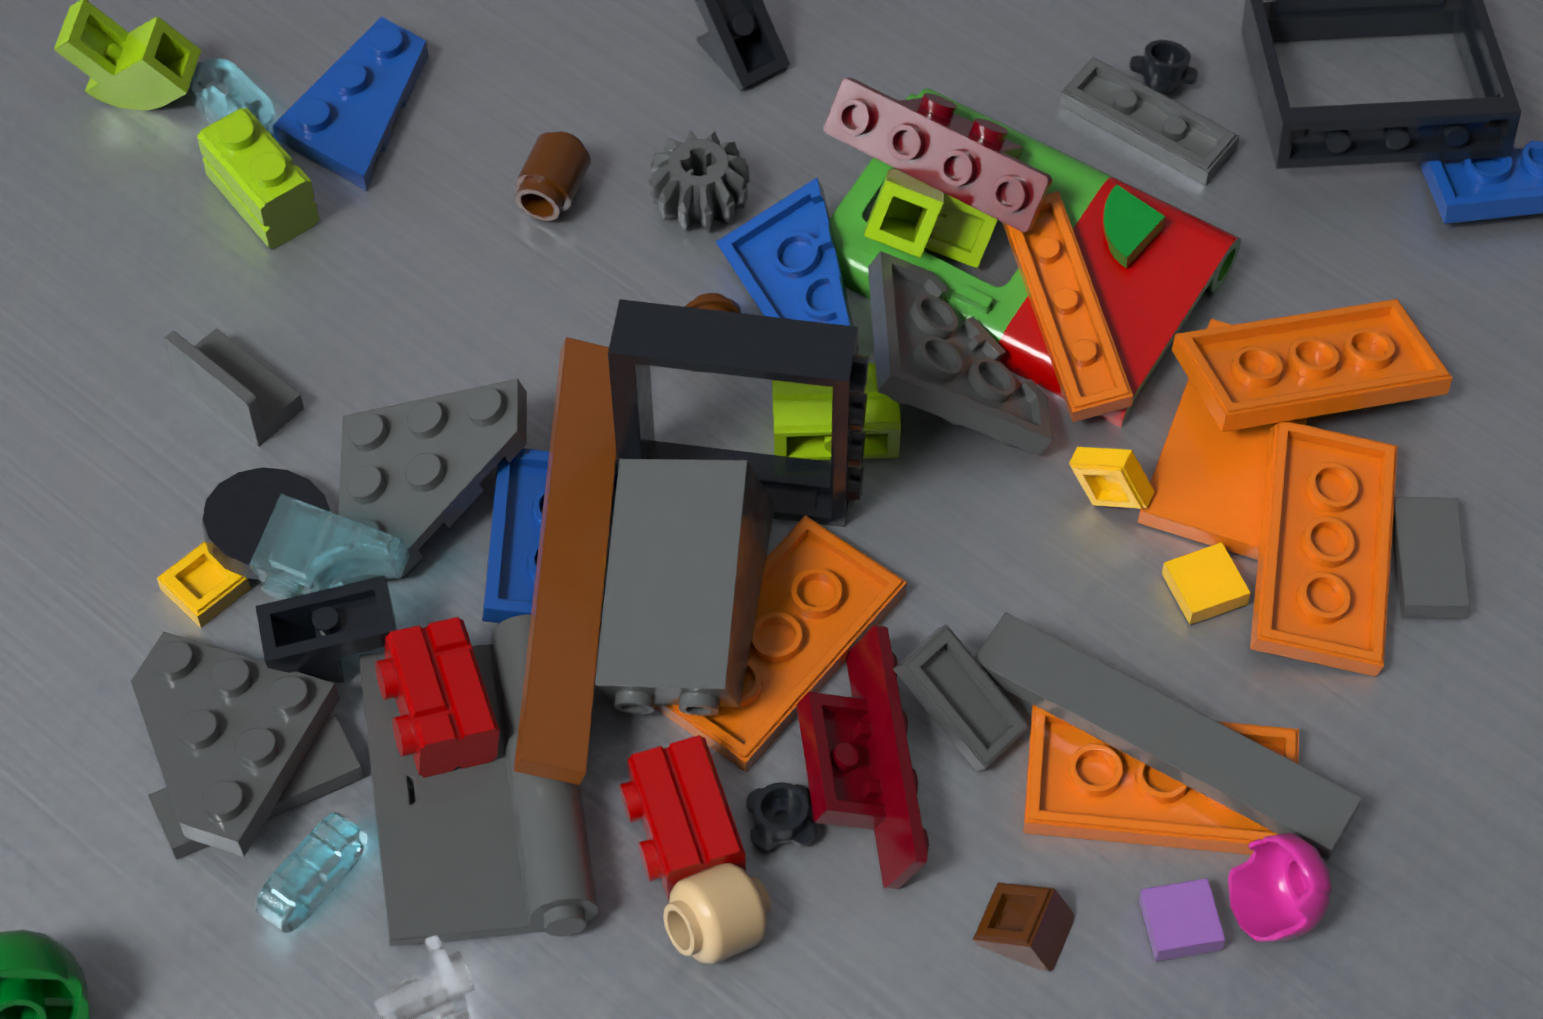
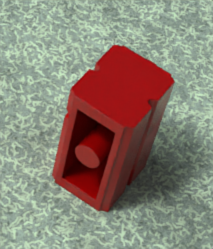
M454 617L429 623L424 628L418 625L390 631L385 636V659L376 661L375 669L383 699L395 698L400 716L393 717L392 723L395 741L401 757L413 755L418 774L423 778L451 772L459 766L464 769L490 763L497 758L500 731L464 620Z
M698 735L670 743L667 748L659 746L631 754L627 759L629 782L619 784V790L629 823L642 820L648 840L638 842V847L648 881L661 879L667 899L669 900L671 890L677 882L705 869L724 863H733L746 871V853L706 738Z

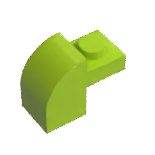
M80 0L69 7L54 47V51L90 77L85 90L86 93L109 105L134 110L160 108L187 94L202 51L159 16L128 32L87 0Z
M890 169L887 172L865 226L864 236L921 258L926 248L978 268L998 220L898 169Z

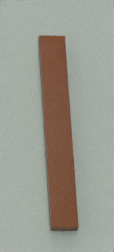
M566 337L560 350L514 772L580 785L587 769L616 461V443L608 361L609 347Z

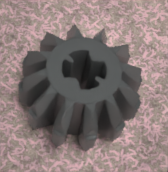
M690 130L685 142L682 143L668 138L664 152L654 154V159L651 163V179L649 180L650 196L653 198V203L659 204V211L662 213L663 220L678 218L683 231L694 222L701 223L709 232L713 220L717 219L731 224L732 217L735 215V209L745 207V202L748 198L749 167L746 165V159L740 157V152L737 150L735 142L720 144L715 131L706 139H697Z

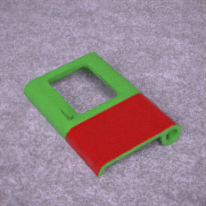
M925 88L918 95H909L907 99L922 98L924 93L938 95L953 102L957 106L955 114L974 122L975 118H982L1008 130L1006 139L1024 147L1019 160L1052 177V184L1047 194L1057 191L1060 193L1129 383L1134 402L1138 393L1170 346L1175 334L1179 332L1205 290L1216 292L1227 278L1239 253L1241 238L930 88ZM873 157L830 218L845 287L870 300L868 266L880 251L933 272L949 289L943 299L965 322L966 319L974 316L1006 351L1000 361L1009 371L1026 380L1031 379L1036 385L1064 398L1019 269H1017L1006 285L996 287L924 251L921 258L864 236L867 222L863 218L877 199L888 170L896 169ZM1116 184L1165 216L1164 228L1127 269L1111 254L1103 227L1105 203ZM1131 407L1098 416L1122 428L1128 418Z

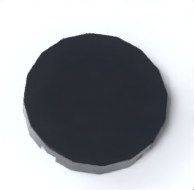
M262 467L238 472L216 486L206 499L202 528L208 552L225 569L245 578L263 580V574L273 575L280 573V579L296 576L317 563L329 544L332 513L325 495L309 479L289 470Z

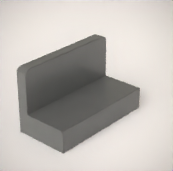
M218 328L214 329L195 346L174 330L163 338L175 379L258 447L304 409L301 394Z

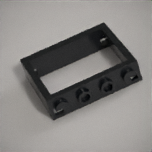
M1245 0L1241 34L1276 169L1512 156L1521 109L1483 0ZM1453 33L1474 97L1467 99L1291 108L1273 42Z
M619 299L608 350L618 469L620 459L747 460L774 503L773 519L799 522L806 515L818 524L845 527L849 500L860 501L864 481V467L862 463L866 431L863 429L867 407L865 388L869 355L857 354L858 327ZM650 366L833 387L831 462L655 441Z

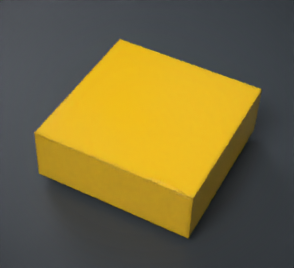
M1077 447L1069 462L1070 467L1094 506L1147 509L1155 493L1132 450Z
M205 541L157 577L160 590L200 628L251 589L248 578L225 569L208 552Z
M1222 542L1174 558L1163 564L1162 576L1189 625L1248 605L1251 592Z

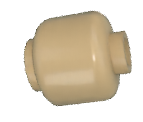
M724 863L700 871L676 883L671 890L669 904L664 908V924L672 944L681 954L691 956L703 964H715L755 947L764 938L767 927L766 915L770 912L771 902L767 889L757 877H750L744 869L733 863Z

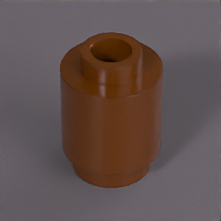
M558 131L546 132L537 138L515 182L517 191L515 201L518 207L527 215L542 221H553L558 218L560 213H564L569 209L591 164V157L576 136L568 132Z

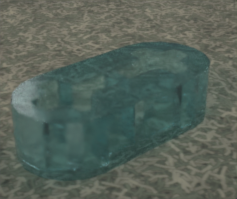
M214 58L207 59L196 65L189 86L193 104L211 124L240 108H248L275 139L272 125L277 121L273 103L235 64L229 60ZM226 87L228 94L224 96L217 88L222 89Z
M332 813L326 816L265 882L258 894L255 911L284 933L297 929L359 861L367 844V833L340 813Z

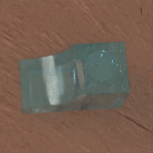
M281 494L249 565L258 579L264 582L261 590L276 599L282 600L329 589L345 579L360 575H385L400 579L410 555L403 540Z

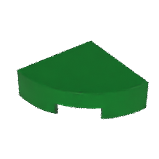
M1116 184L1105 203L1103 227L1111 254L1127 269L1164 228L1165 216Z

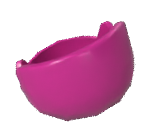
M1293 833L1265 836L1263 839L1250 842L1248 847L1254 851L1246 862L1232 868L1228 876L1230 907L1241 930L1256 942L1287 941L1313 931L1322 921L1328 909L1332 892L1329 869L1317 848Z

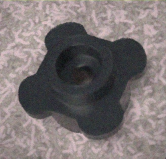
M1155 40L1150 42L1145 48L1144 55L1133 56L1129 64L1131 71L1141 74L1144 77L1145 84L1158 92L1173 91L1180 84L1192 85L1196 83L1198 78V71L1193 67H1189L1191 59L1189 51L1174 41Z
M785 782L773 783L765 788L753 790L746 799V807L754 816L755 826L750 831L752 844L764 851L771 850L776 844L794 843L799 847L810 845L817 835V827L809 819V807L811 806L810 790L803 785H793ZM778 813H785L788 818L786 821L779 822L775 819V816Z

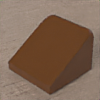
M998 882L973 937V941L979 947L1035 969L1052 972L1073 925L1074 914L1055 888Z

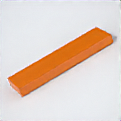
M1057 191L1047 194L1032 230L1021 232L1003 223L1073 423L1131 407L1133 405V395L1060 193Z

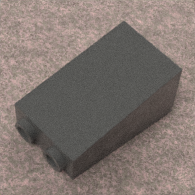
M619 460L595 677L596 688L611 704H614L615 709L632 714H649L654 711V705H679V710L686 714L713 716L719 713V707L740 708L774 513V503L747 460Z

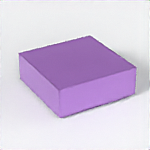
M1208 878L1141 889L1139 903L1155 962L1223 950L1225 937Z

